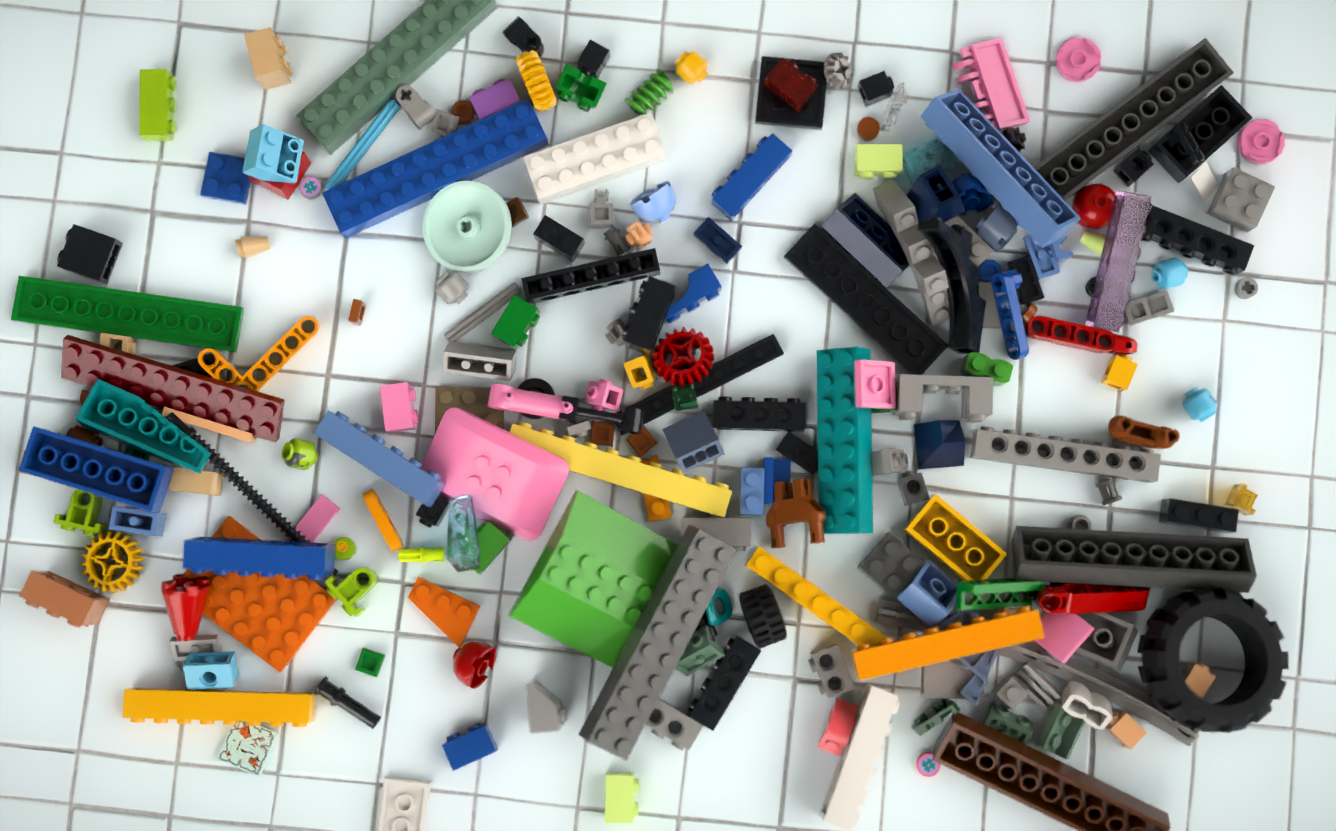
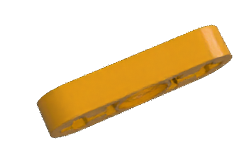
M372 488L363 493V499L392 552L404 547L375 490Z

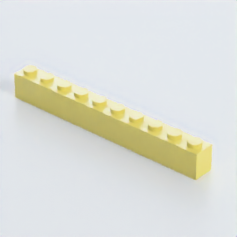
M521 421L519 425L512 423L510 433L563 458L569 464L570 471L725 518L732 491L728 490L729 485L716 482L715 485L706 483L707 479L701 476L694 475L692 479L684 476L685 473L678 469L672 468L671 472L662 469L663 465L650 461V464L646 465L640 463L641 458L628 455L627 458L620 457L619 452L606 448L604 452L597 449L598 445L585 441L584 445L575 443L576 438L567 435L558 438L553 436V431L541 428L539 432L532 430L533 425Z

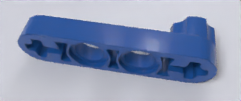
M1016 269L996 273L991 279L1006 351L1013 360L1024 358L1029 352L1016 289L1020 288L1022 276ZM1006 299L1009 302V309L1006 307ZM1011 322L1014 324V332L1011 329Z

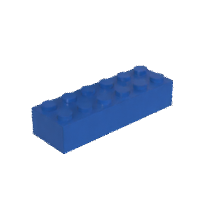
M33 426L18 471L150 512L160 513L174 468Z
M198 536L184 540L183 569H190V573H205V571L214 570V574L227 575L228 572L237 571L239 576H251L258 572L261 573V577H275V575L284 574V578H299V576L308 575V579L320 580L322 577H327V574L334 572L336 544Z

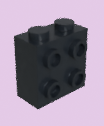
M73 224L66 234L64 249L58 254L57 267L107 285L123 243L116 238Z

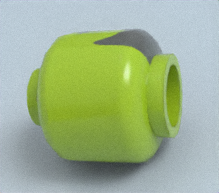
M293 438L286 442L282 448V459L291 468L308 470L318 459V452L314 443L307 440Z

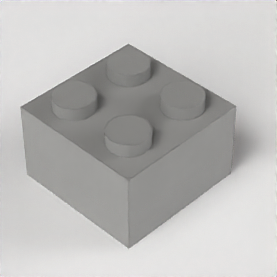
M1233 167L1224 174L1207 214L1245 232H1249L1258 226L1275 186Z

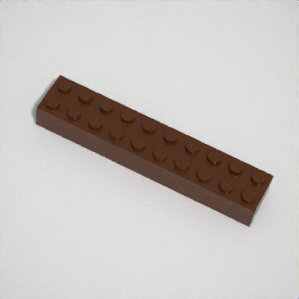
M960 712L952 713L933 747V761L1078 831H1169L1171 829L1168 813Z

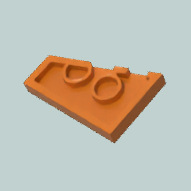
M417 577L408 596L458 647H462L481 606L421 577Z

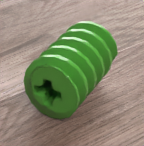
M659 68L656 69L657 74L652 73L650 75V80L646 79L643 81L644 87L640 85L637 87L638 93L631 92V99L625 98L627 105L638 115L647 114L646 109L654 111L652 103L660 105L661 102L658 98L660 96L667 99L666 90L671 93L674 92L670 79Z

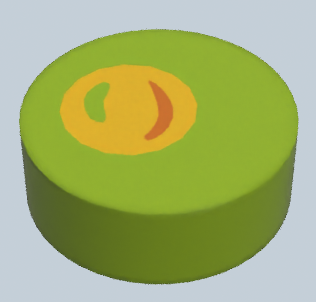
M341 537L333 543L336 544L335 557L339 560H349L356 553V545L350 538Z

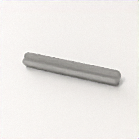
M515 282L510 284L447 331L444 337L448 342H456L510 302L514 294L518 296L521 293V289Z

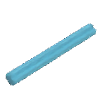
M390 99L327 180L325 187L328 190L345 181L400 109V105L396 101Z

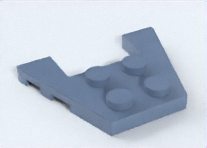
M960 610L935 627H938L940 631L948 629L947 625L955 622H961L962 625L970 624V619L977 618L978 616L971 610ZM1000 648L956 658L973 672V675L960 689L959 693L974 706L979 704L983 688H985L988 680L987 677Z

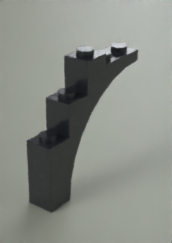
M930 217L928 220L919 221L918 231L929 241L946 272L949 286L947 292L950 311L948 348L958 354L979 353L986 301L976 293L979 267L970 260L973 234L966 230L963 225L954 224L948 226L942 219L937 217Z

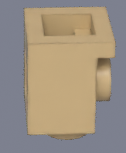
M100 333L99 344L118 349V344L122 343L121 351L135 355L137 345L136 342H133L132 337Z

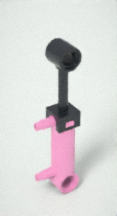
M491 384L487 407L492 409L549 417L575 424L577 416L619 423V431L631 434H641L645 411L631 407H622L621 414L579 407V398L538 393L502 384Z

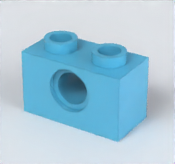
M235 651L188 653L183 664L187 690L234 688L239 676Z

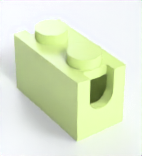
M902 144L856 145L855 176H861V179L865 180L874 179V176H883V179L888 180L896 179L897 176H900V172L903 171Z
M606 773L605 823H633L634 817H638V802H634V793H639V779H634V773Z

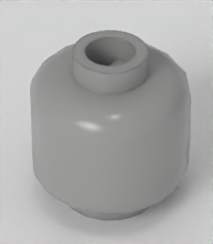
M446 271L435 282L437 285L435 292L449 305L455 301L460 304L468 296L466 291L469 284L456 271L451 273Z

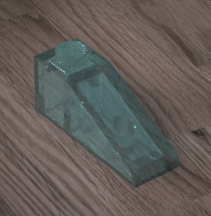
M471 495L449 499L447 560L457 572L480 568V544Z

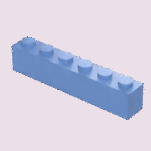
M329 410L327 411L313 434L431 508L445 486V483L440 481L441 476L431 469L428 472L421 469L423 464L412 457L408 461L402 457L403 451L395 446H392L391 449L386 447L384 439L376 434L372 437L366 434L368 429L357 422L353 426L347 422L349 417L337 411L334 414Z

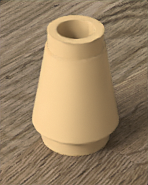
M247 236L235 240L239 258L245 257L246 259L270 249L268 236Z

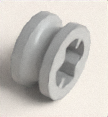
M1252 278L1239 280L1234 287L1235 294L1241 299L1251 298L1257 294L1258 284ZM1244 283H1246V286L1251 287V290L1248 291L1249 294L1245 290L1242 291Z

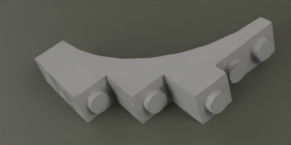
M894 179L874 187L873 191L877 206L892 228L907 258L918 285L930 324L934 326L950 319L947 293L949 286L946 272L935 258L929 241L918 231V218L914 204Z

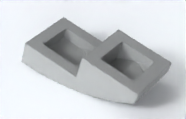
M1167 290L1123 304L1130 326L1174 312Z

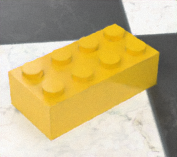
M931 495L930 499L926 500L902 530L961 580H986L1007 553L938 495Z

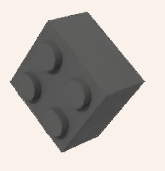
M886 533L857 568L891 598H896L925 563L894 535Z

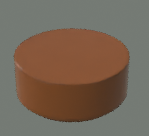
M460 100L453 105L452 114L460 117L458 123L467 124L474 119L475 110L470 102Z
M872 117L863 118L857 126L858 136L865 141L874 140L880 131L878 121Z
M1031 302L1021 311L1024 325L1028 324L1029 320L1035 316L1038 310Z

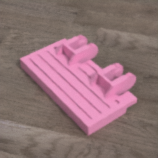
M994 39L961 48L962 59L967 57L972 59L953 64V70L959 71L970 68L972 73L959 76L957 82L958 84L971 82L976 100L985 98L986 101L977 102L974 105L979 110L984 109L986 118L999 131L1007 127H1016L1030 122L1003 39Z

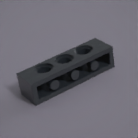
M723 396L718 397V400L713 402L714 430L805 431L806 403L800 402L799 398H787V402H778V398H764V402L755 401L754 397H741V401H732V397ZM732 408H739L742 410L743 416L740 419H733L730 416V410ZM756 408L763 409L765 418L762 420L755 419L753 410ZM778 409H785L787 411L788 418L786 420H779L776 417Z
M737 635L735 639L730 637L724 647V650L727 651L723 659L716 660L712 667V670L715 671L711 679L706 677L700 687V690L703 691L699 699L694 697L688 707V710L691 711L689 717L712 731L716 728L761 652L759 648ZM733 655L740 656L742 660L741 665L737 668L730 667L728 663L729 658ZM721 675H726L730 679L729 685L725 688H720L716 683L717 678ZM709 695H713L718 699L717 705L713 708H709L704 704L705 698Z

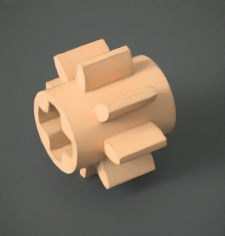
M638 221L626 229L628 235L625 236V239L630 247L636 245L637 249H641L652 242L650 236L653 235V231L648 223L643 225L641 221Z

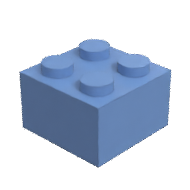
M927 559L923 567L899 593L897 599L919 617L922 622L930 628H934L950 613L956 603L957 583L930 559Z

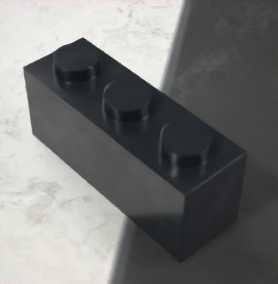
M1169 498L1163 499L1161 502L1159 522L1223 533H1235L1239 509Z

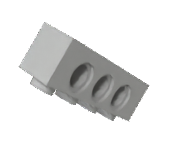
M659 698L654 709H658L662 717L658 721L648 719L646 725L651 727V733L663 739L666 736L673 740L671 744L682 751L684 748L690 750L703 725L689 717L688 714ZM670 722H680L682 725L681 730L678 733H672L668 729Z

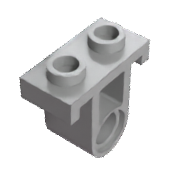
M889 448L872 451V476L907 472L908 457L904 453V449Z

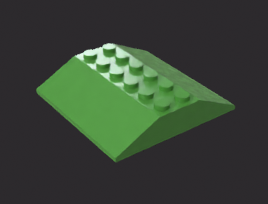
M576 490L512 607L509 616L613 668L678 545Z

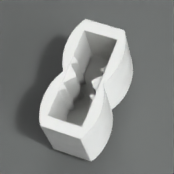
M1070 681L1062 691L1063 709L1074 717L1083 718L1091 727L1104 730L1113 718L1109 700L1101 694L1090 692L1083 684Z

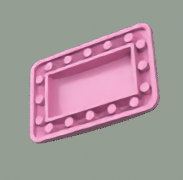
M452 407L444 413L421 467L426 472L431 469L441 476L440 481L445 483V486L438 496L486 522L490 521L496 527L529 541L535 540L541 535L570 471L569 464L563 458L457 407Z

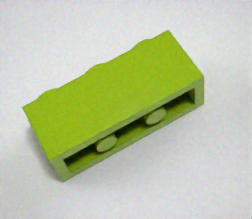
M140 69L139 136L145 141H173V134L176 133V123L173 120V112L176 111V101L173 98V90H176V78L167 69Z

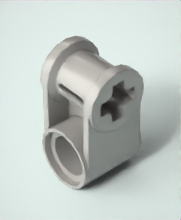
M401 86L397 90L396 99L398 104L418 129L421 130L435 118L436 112L411 86ZM406 95L407 97H411V100H404L403 97Z

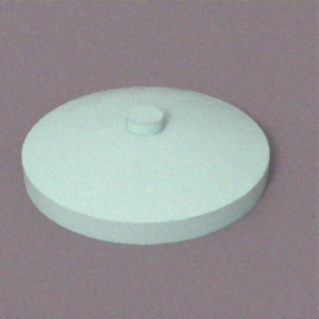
M475 181L455 182L441 189L428 204L423 218V238L430 254L443 266L460 272L479 271L493 264L505 251L511 236V215L504 199L492 188Z

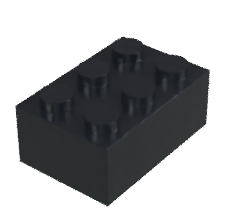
M649 276L647 281H642L638 292L640 297L639 303L634 302L630 312L632 321L630 324L626 323L621 336L625 347L651 357L675 296V285Z

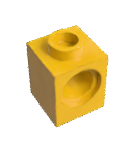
M1123 354L1116 355L1110 358L1100 383L1121 392L1127 390L1138 364L1132 362V358Z

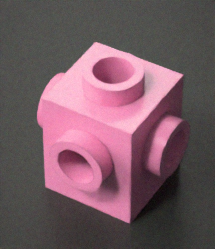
M609 380L589 381L583 403L592 405L591 409L601 411L606 409L618 412L624 390L613 386V382Z

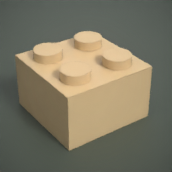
M271 27L244 34L254 76L265 90L291 84L290 76L293 75V70L290 62L286 61L287 47L285 42L281 41L279 34H275Z

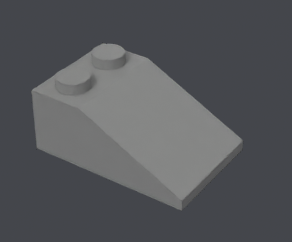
M1106 613L1077 614L1090 624L1094 630L1078 647L1075 653L1120 673L1137 636L1138 629L1136 626Z

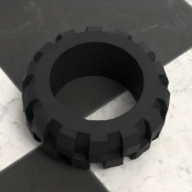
M1202 588L1182 592L1167 599L1166 605L1162 608H1156L1147 620L1146 624L1149 628L1146 635H1140L1137 652L1142 653L1143 666H1138L1142 684H1148L1151 690L1149 698L1160 711H1166L1171 716L1172 721L1186 728L1197 729L1202 732L1230 733L1246 729L1247 725L1251 722H1260L1272 711L1271 702L1273 700H1280L1287 684L1286 681L1281 680L1283 669H1289L1288 651L1282 652L1279 640L1284 639V636L1277 622L1269 621L1266 618L1267 610L1253 598L1245 599L1240 592L1226 588H1218L1217 590ZM1204 617L1214 618L1227 625L1238 637L1245 656V670L1239 686L1229 697L1214 704L1200 698L1190 689L1183 678L1179 664V650L1186 632L1193 624Z

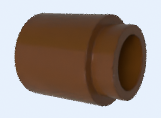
M79 425L70 428L66 434L67 436L102 446L103 438L99 437L98 433Z

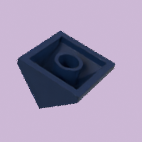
M938 420L913 424L918 470L964 466L966 441L959 420Z

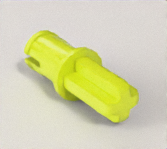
M421 546L418 549H400L398 551L399 562H421V564L434 561L444 562V547L423 548Z

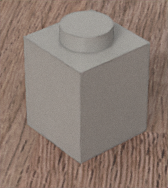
M1007 675L991 691L995 697L1011 710H1014L1029 694L1013 677Z

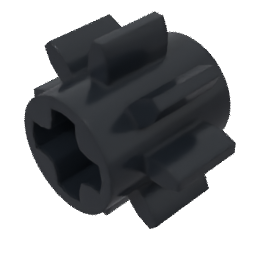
M1007 127L1001 133L1018 152L1021 149H1025L1024 142L1026 141L1025 133H1020L1019 127Z

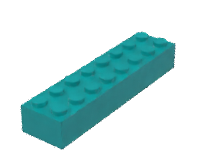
M857 346L817 350L818 503L826 512V519L823 522L824 534H873L871 408L856 407L854 361L871 359L870 349Z

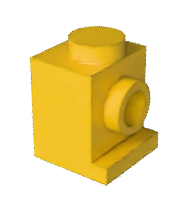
M644 354L623 363L633 389L640 387L641 390L654 386L653 381L658 379L650 356ZM641 368H644L646 376L641 374Z

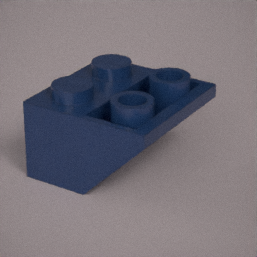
M940 164L919 175L906 194L915 206L918 223L919 221L928 220L930 217L940 218L945 223L965 212L960 195Z

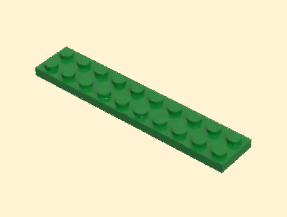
M19 276L11 320L237 353L244 308Z

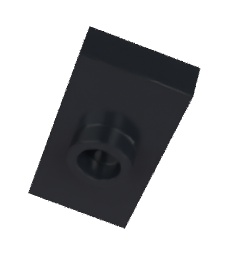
M1030 255L1007 263L1009 270L1016 269L1022 276L1020 288L1016 289L1021 306L1045 298Z
M788 431L776 448V451L811 475H814L818 470V450Z

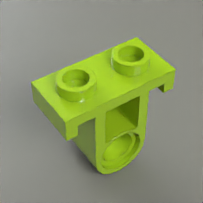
M76 489L71 497L67 515L55 514L53 523L61 524L60 529L74 532L75 528L82 529V534L96 537L97 533L106 534L108 525L97 523L102 497L88 493L91 499L86 505L84 503V496L88 492Z
M363 567L353 571L339 585L336 584L339 580L336 576H331L324 583L328 586L327 592L334 599L337 597L343 603L341 607L349 616L354 615L357 617L364 613L366 609L364 607H357L355 604L376 586L378 577L373 569ZM364 572L368 574L370 579L369 583L365 586L359 581L360 575Z

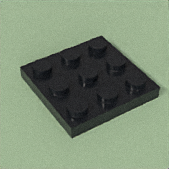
M762 56L755 124L822 130L827 85L824 74L825 62Z

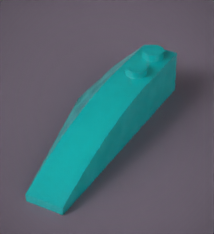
M99 379L95 382L75 418L78 423L91 431L198 474H201L211 455L209 451L186 435L140 397Z

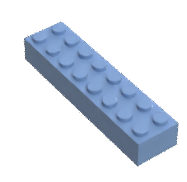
M960 89L936 96L920 117L925 121L926 126L933 130L940 137L941 142L955 153L956 158L967 166L971 174L980 180L986 187V190L1001 203L1002 208L1008 211L1016 219L1017 224L1031 235L1032 240L1043 248L1065 237L1080 221V216Z

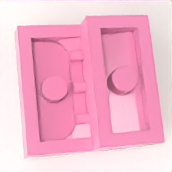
M1045 612L1040 618L1045 638L1032 641L1064 664L1093 632L1094 628L1077 614Z

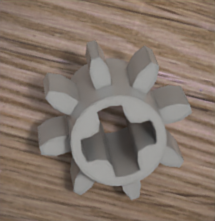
M619 318L606 327L609 333L605 336L610 344L617 343L619 347L624 345L621 335L626 323L630 324L629 321L622 322Z

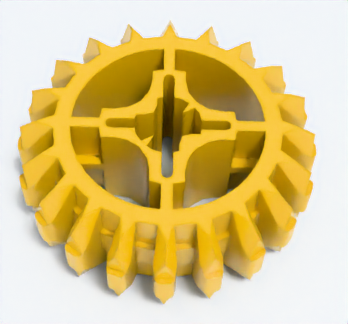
M531 50L521 53V55L516 57V64L534 108L538 112L551 109V107L556 105V98L537 52Z
M108 531L107 535L99 533L98 539H90L93 546H84L88 554H81L82 558H86V562L80 563V566L86 567L87 570L83 571L82 574L83 576L90 575L86 582L89 584L94 583V589L102 587V592L104 593L109 590L112 593H117L119 589L125 591L127 590V585L133 586L135 584L132 578L139 579L141 577L137 570H144V567L139 565V561H144L145 558L139 557L138 554L143 549H135L138 541H131V535L126 534L124 536L121 531H117L116 534L114 531ZM112 543L111 548H108L105 555H99L105 546ZM121 547H123L126 551L128 561L123 558V549H121ZM104 559L116 560L115 562L121 564L113 565L110 564L109 561H105ZM97 563L102 566L104 577L99 572ZM121 568H126L125 573L119 579L113 581L114 576H117V572Z

